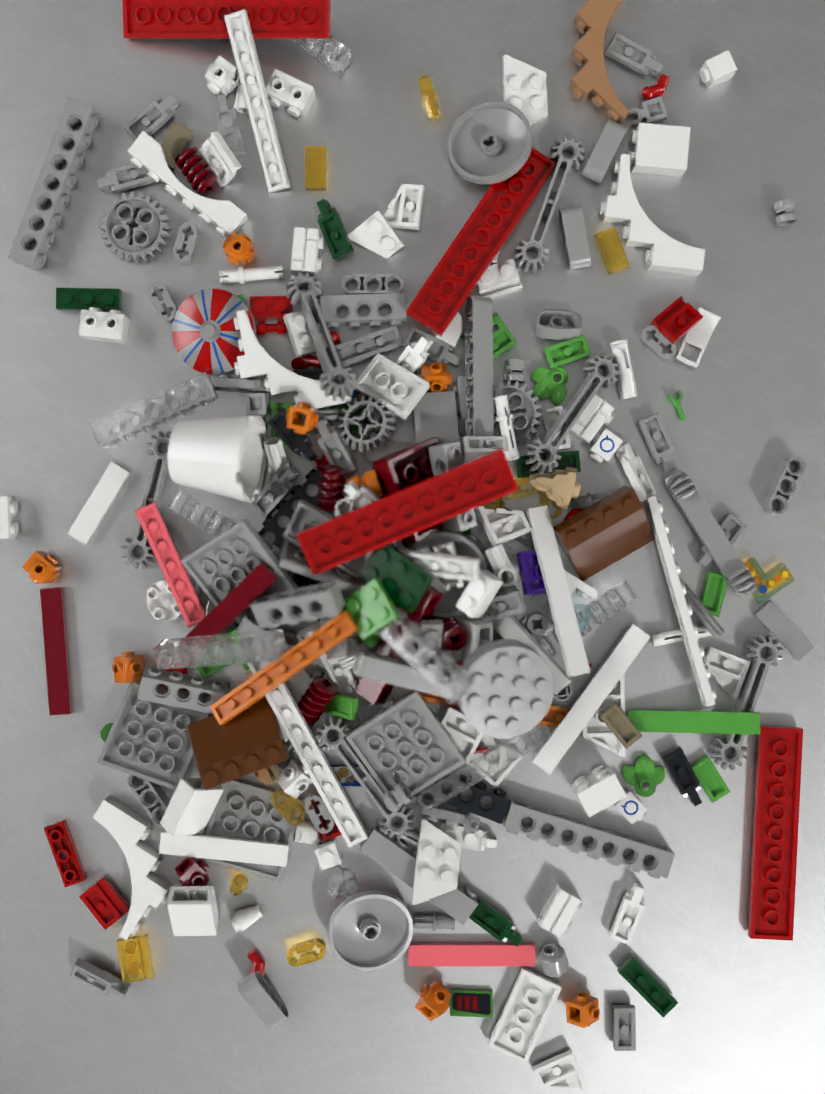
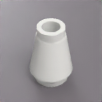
M257 904L234 911V914L230 916V920L236 932L244 931L262 917L263 914Z

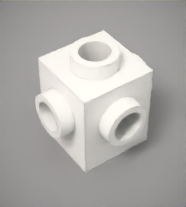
M219 55L214 64H210L206 69L205 79L208 83L207 87L214 94H225L226 97L228 93L233 92L237 85V68Z
M294 760L275 777L282 790L295 799L313 783L303 763L300 765Z

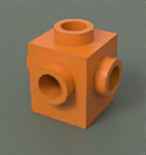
M233 232L231 237H227L223 244V252L227 257L226 260L235 266L240 264L246 267L255 255L256 249L251 242L252 239L243 233L238 235Z
M425 363L421 366V378L430 385L426 393L447 392V385H451V372H447V363Z
M298 402V405L290 406L286 414L287 428L294 429V432L299 434H307V432L314 430L319 421V414H316L317 409L311 408V404L306 402ZM303 413L306 414V420H305V421L302 420V414H303Z
M35 551L22 566L30 574L29 578L37 584L55 581L59 576L58 571L62 567L57 564L58 560L53 555L46 554L43 551Z
M135 651L121 652L122 656L113 657L112 670L115 683L141 681L145 668L143 655H135Z
M436 981L429 985L426 984L419 992L420 998L415 1008L432 1021L447 1011L450 1005L448 1001L452 994L446 990L444 985Z
M580 992L566 1001L567 1023L585 1028L599 1020L598 998L590 996L589 993Z

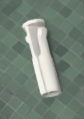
M616 340L610 343L614 363H618L615 369L620 372L616 375L620 400L636 397L637 390L629 355L628 340Z

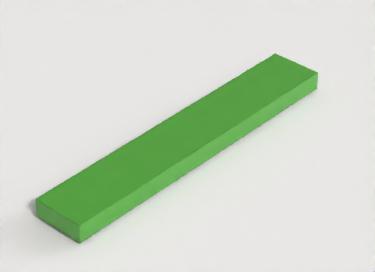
M628 710V718L639 732L760 735L759 712Z

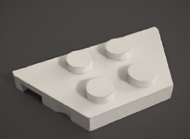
M503 55L504 102L520 109L528 119L531 127L532 124L539 123L548 117L546 72L509 55Z
M623 674L582 730V737L625 757L624 746L599 716L602 711L614 702L625 713V675Z
M421 819L411 899L412 905H417L457 889L462 845L424 819Z

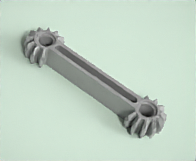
M566 135L563 136L562 141L557 138L555 145L550 148L552 154L549 158L556 161L557 166L530 241L526 242L520 239V246H515L514 249L517 252L514 255V260H520L517 264L518 267L525 265V272L531 267L532 272L535 273L537 267L543 269L545 266L543 262L549 261L547 254H549L550 249L542 247L569 168L573 167L578 170L580 163H584L585 160L583 155L586 149L580 148L582 140L574 142L575 136H572L571 140H568ZM569 151L572 157L567 158L562 152ZM563 168L564 174L558 191L553 192L552 187L558 170ZM546 217L547 222L540 241H535L534 237L541 218ZM533 250L536 252L537 257L530 258L526 252Z
M299 272L297 277L292 275L290 282L286 284L287 299H291L292 305L299 304L306 319L325 374L320 375L321 391H325L326 397L332 395L333 401L337 397L344 401L346 396L351 397L353 390L356 389V375L351 374V367L347 369L342 368L317 301L322 296L321 282H317L316 276L309 277L308 272L305 275ZM334 381H341L342 384H336Z
M606 353L594 354L591 356V359L585 361L587 366L582 371L587 373L586 379L541 442L540 439L536 438L533 440V444L529 443L527 445L529 451L524 452V455L529 457V460H526L525 463L532 464L531 471L537 469L539 474H543L545 471L550 473L552 472V467H558L559 464L556 460L561 459L562 456L556 454V451L601 385L606 389L617 381L615 376L620 372L615 369L618 363H612L613 356L606 357ZM598 367L602 368L603 376L598 372ZM592 383L591 388L589 389L585 397L582 399V401L579 403V400L582 398V396ZM563 424H565V426L562 428L556 439L551 444V441L553 440L559 429L562 427ZM540 451H543L545 453V461H543L540 458Z
M159 431V438L152 435L151 439L154 443H147V446L152 448V450L147 451V454L154 455L141 508L153 502H156L158 509L160 508L169 472L168 453L162 454L161 447L165 443L169 444L171 431H167L165 435L162 431ZM163 460L162 467H161V471H160V475H159L158 482H157V486H156V488H155L156 481H157V477H158V473H159V469H160V465H161V461ZM139 520L133 540L126 538L125 542L128 546H121V549L126 550V553L121 554V557H128L125 564H132L133 569H138L139 565L142 569L147 568L146 563L150 565L154 563L150 557H155L145 534L142 540L144 530ZM139 545L144 550L141 557H138L135 553V549Z
M682 470L669 475L665 479V483L671 496L678 503L732 591L741 599L753 594L752 592L757 590L755 579L696 490L690 477Z
M759 634L758 640L754 637L751 638L753 645H746V648L751 650L745 655L752 658L733 712H754L770 664L776 667L778 666L776 659H783L781 655H778V652L783 651L782 647H777L780 641L777 639L773 640L772 635L765 637L763 634ZM763 647L768 649L765 657H762L760 653ZM725 734L723 740L716 737L715 739L718 744H711L715 751L710 753L712 757H715L714 763L716 765L720 764L724 770L727 767L735 770V764L741 767L742 763L740 760L747 759V756L743 755V753L748 751V749L742 746L746 734ZM732 747V754L726 757V749Z
M330 716V723L323 719V726L318 725L316 728L321 733L316 734L315 738L323 739L319 742V747L326 744V752L329 751L330 747H333L384 815L385 818L379 821V824L384 826L382 829L383 833L390 831L389 838H393L395 833L399 840L401 839L402 832L405 836H409L408 829L414 830L415 825L411 823L416 821V816L411 815L413 809L408 808L405 810L406 804H403L395 813L388 810L373 788L375 787L381 796L384 791L345 738L346 735L352 732V730H345L349 723L346 722L341 725V717L335 722L334 716ZM332 729L337 730L339 738L331 739L328 736V731ZM340 744H343L345 746V748L348 750V752L359 765L358 767H356L353 764V762L342 749ZM400 816L404 821L396 825L392 822V818Z

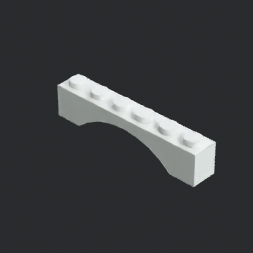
M142 131L127 150L131 157L130 161L139 169L144 167L149 171L147 175L155 182L160 180L166 185L164 188L171 195L175 196L177 194L183 199L181 202L190 210L195 208L200 212L198 216L208 224L210 221L217 226L216 230L225 238L227 235L231 237L233 232L237 234L248 220L247 214L230 200L206 198L185 187L169 169L161 145L146 132Z

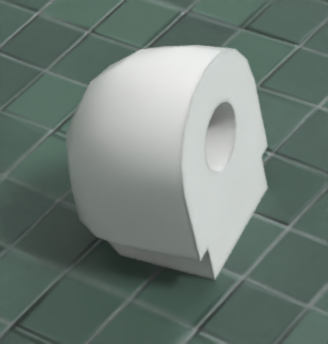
M302 820V822H297L293 840L300 843L320 845L321 836L320 832L314 828L312 822Z

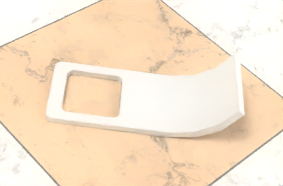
M702 307L699 308L698 312L703 318L686 333L676 356L677 360L694 368L698 367L713 330L721 319V316ZM686 343L701 349L696 362L681 356Z

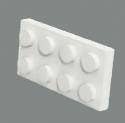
M522 967L490 1036L488 1047L527 1064L562 989L561 984Z

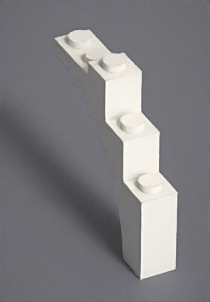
M621 154L619 160L614 162L613 174H616V180L612 182L611 195H608L605 202L601 203L600 215H603L602 223L627 225L624 226L622 238L626 239L625 246L650 249L647 250L645 256V263H648L647 270L698 276L703 271L705 249L688 246L671 238L647 217L637 200L632 186L630 154Z
M236 311L237 317H234V324L236 330H240L241 339H238L240 351H244L245 355L238 356V362H234L236 374L240 375L242 379L267 374L268 378L264 379L266 391H271V395L297 390V395H294L296 405H298V402H306L311 404V408H321L352 402L351 397L346 396L344 401L340 397L333 401L332 395L326 397L325 391H321L319 380L297 375L284 368L268 354L258 341L251 327L247 311ZM334 381L336 384H342L341 381Z
M109 795L103 800L93 819L104 826L118 842L130 870L132 883L131 906L126 923L119 934L120 937L127 940L130 934L135 935L142 925L139 923L142 916L146 918L152 907L157 908L160 903L165 904L169 897L168 890L172 884L154 873L161 863L158 860L161 854H159L158 850L144 842L151 832L149 826L152 822Z

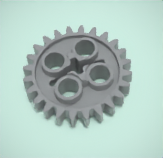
M131 191L130 197L122 193V200L115 196V204L108 202L110 210L103 209L107 216L100 217V220L105 223L99 226L104 231L100 235L106 240L104 244L107 247H111L110 251L113 254L117 253L120 259L125 255V259L130 262L132 257L136 263L139 262V257L147 261L148 254L154 258L153 251L161 252L159 245H166L163 237H169V234L164 231L170 228L169 224L165 223L169 218L163 214L165 212L164 208L159 207L160 204L157 200L152 202L150 195L145 198L142 192L139 193L138 197H136L133 191ZM131 211L128 218H123L124 212ZM146 216H152L148 223H143V219ZM126 231V236L123 239H118L119 233ZM147 236L146 242L139 244L140 237Z
M499 381L498 388L493 385V397L507 395L511 413L522 409L527 410L525 413L513 414L512 418L516 445L517 442L525 445V438L532 440L531 432L538 433L534 427L541 426L537 418L543 417V414L537 411L542 406L535 405L539 398H531L534 391L526 392L528 387L526 384L519 388V381H516L514 386H512L511 381H507L506 386ZM514 397L521 398L522 402L518 407L511 406V400ZM520 417L526 419V424L522 428H518L515 425L516 420ZM495 419L494 436H501V433H497L495 431V426L497 425V423H499V421H496Z

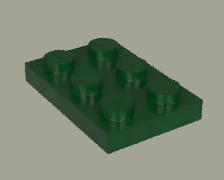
M390 544L374 550L359 574V577L367 583L375 578H379L390 599L409 613L414 612L435 578L432 573Z

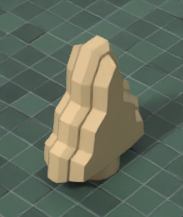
M566 467L564 470L555 469L550 474H530L528 479L530 485L536 490L545 492L548 499L555 501L557 507L565 510L568 509L572 498H578L581 488V482L576 481L577 468Z

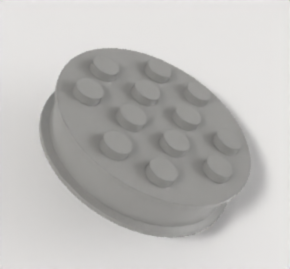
M495 640L474 650L463 662L456 678V700L460 710L476 730L494 738H512L530 731L545 717L554 696V680L547 663L531 647L516 640Z

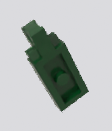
M325 199L317 202L321 213L318 215L317 221L332 258L338 260L354 252L336 208H331L328 200L326 201Z
M478 898V905L469 919L500 942L506 943L509 940L518 947L523 939L522 935L515 931L517 926L483 899Z

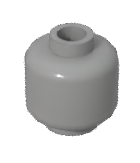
M551 943L545 945L540 951L539 962L545 975L558 978L567 971L569 963L563 947Z

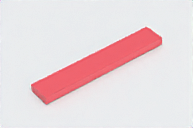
M156 502L135 510L187 627L189 628L200 623L206 617V612L185 566L180 561L181 557Z
M410 943L408 947V966H535V944L520 943L517 947L513 943Z

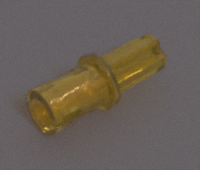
M429 75L421 76L418 80L423 96L421 100L425 103L428 119L436 120L441 117L437 103L438 95L434 92L431 77Z

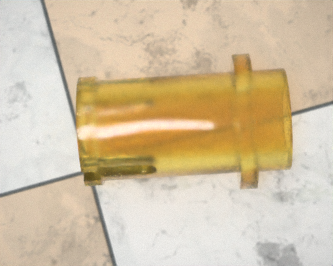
M235 875L231 880L229 890L230 893L234 891V896L242 894L248 885V880L244 875Z

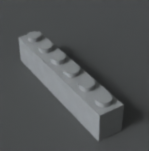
M375 824L368 833V839L360 844L359 850L413 888L417 850L414 852L407 847L408 844L402 839L389 838L390 831L383 833L382 829L384 826L378 827ZM458 881L457 889L429 899V901L464 925L477 907L478 899L476 897L477 894L468 887L466 889L459 885L460 882Z

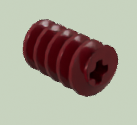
M192 147L181 152L175 158V163L182 170V174L187 177V181L191 184L193 190L196 191V194L205 197L216 189L217 184L214 183L217 180V176H210L213 172L212 169H205L208 163L206 161L200 162L203 159L202 154H197V147Z
M321 464L320 467L326 469V471L320 472L319 475L325 477V480L318 481V484L323 485L324 488L317 491L323 494V497L317 498V501L321 502L322 505L316 507L323 511H336L335 506L337 502L345 498L341 493L345 492L343 484L346 483V478L342 476L347 475V470L337 465Z
M433 615L430 620H442L443 622L441 644L444 648L455 651L464 647L468 640V634L454 616L439 617Z
M316 676L313 678L312 683L309 684L305 694L302 695L297 706L307 722H317L331 702V699L335 696L339 687L333 680Z

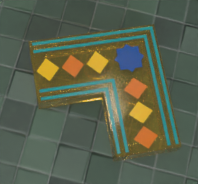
M754 557L744 562V565L748 568L757 584V590L752 592V596L758 604L763 603L795 581L784 563H780L764 573Z

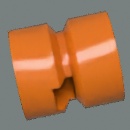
M375 469L364 472L362 477L358 474L346 478L347 483L352 480L359 488L364 484L366 488L369 487L378 497L385 495Z

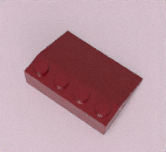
M432 437L398 450L373 462L385 497L434 477L428 447L439 444L437 437ZM443 522L402 538L401 541L418 542L443 528L444 524Z

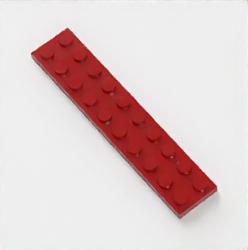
M122 0L123 38L230 39L224 16L240 10L247 11L253 39H330L331 0Z
M532 147L526 163L516 174L502 182L492 184L407 308L405 314L442 337L555 169L557 163Z
M501 448L299 532L296 536L313 575H316L519 489L505 453Z
M760 726V735H758L748 925V936L750 939L793 941L803 728Z

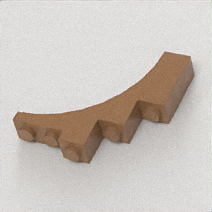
M588 0L577 11L573 22L576 29L580 33H585V35L574 45L571 53L573 61L583 68L571 79L569 89L571 94L583 103L590 97L592 103L598 108L601 107L609 119L622 124L629 110L618 99L610 84L605 69L603 50L607 25L614 12L624 0Z

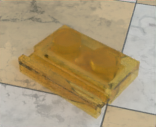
M149 934L128 937L127 940L123 938L118 939L116 943L123 984L142 981L147 978L154 979L155 969Z

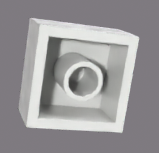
M603 765L596 767L592 770V774L586 777L584 775L573 781L574 784L570 785L588 817L627 797L615 773L607 765L605 767Z

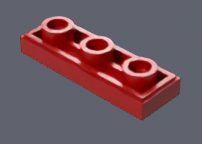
M66 819L44 827L65 888L85 881L87 877Z

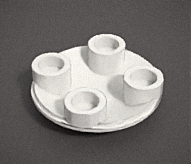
M166 579L157 581L148 588L146 604L153 618L161 621H173L182 615Z

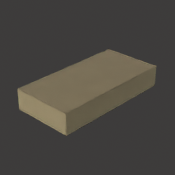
M175 121L161 144L167 165L173 171L177 166L175 158L186 150L194 136L193 131Z
M616 702L599 714L600 718L625 749L642 737V734Z

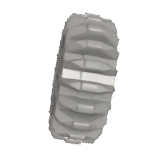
M362 395L361 401L354 397L355 404L352 405L350 402H347L349 409H341L345 416L338 417V420L343 422V424L338 425V429L344 430L340 435L342 438H346L344 441L346 445L351 444V449L356 450L358 448L359 452L363 453L366 448L368 453H372L373 446L379 451L380 443L387 446L386 437L388 439L393 438L389 431H395V427L390 424L396 423V419L391 417L394 413L391 410H387L385 404L380 405V398L374 402L372 395L368 400L365 395ZM364 409L361 416L354 417L359 411ZM374 409L380 411L383 423L374 420ZM370 421L372 424L367 425L366 428L362 425ZM351 425L359 427L360 440L354 437ZM380 431L374 438L369 439L372 432Z

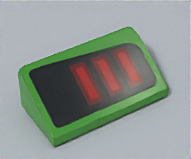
M450 989L452 994L450 998V1016L492 1017V990Z

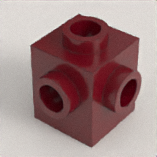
M186 857L174 868L182 886H206L212 878L208 872L210 869L208 864L202 859L198 861L195 857Z

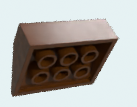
M626 485L553 527L555 535L581 581H585L655 540L644 509L634 489Z
M265 696L224 725H219L214 715L187 725L197 768L205 790L281 763L290 757L276 715Z

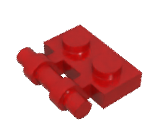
M249 296L250 310L254 319H258L256 333L265 335L266 332H277L278 334L288 332L283 316L293 313L291 299H287V296ZM266 319H277V324H266Z

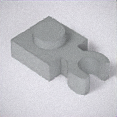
M662 96L641 102V109L631 108L627 115H635L637 117V120L631 122V127L638 126L643 120L645 123L653 124L666 120L668 117Z
M245 393L246 415L260 416L264 420L267 429L268 423L264 418V414H269L268 393Z

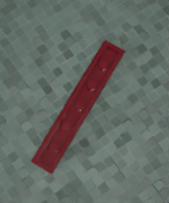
M262 561L178 644L194 659L267 589L278 576Z
M63 587L40 589L49 715L71 714L73 709Z

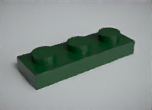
M56 288V309L58 311L89 310L90 307L99 308L102 311H121L122 291L120 289Z
M579 450L556 453L562 457L556 460L559 465L556 468L552 467V471L572 467L577 468V472H581ZM539 454L540 458L545 461L546 455ZM520 456L519 459L515 460L517 479L527 478L530 474L538 473L537 469L535 471L530 470L531 463H525L526 460H529L527 456Z
M633 955L617 969L619 974L663 1018L678 1004L677 1000Z

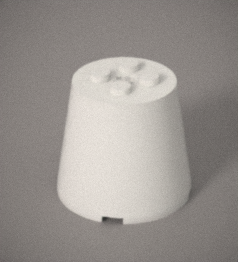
M256 415L179 420L172 430L168 445V469L172 481L179 485L248 503L254 502V495L260 494L263 487L268 463L264 448V437L268 436L264 420Z

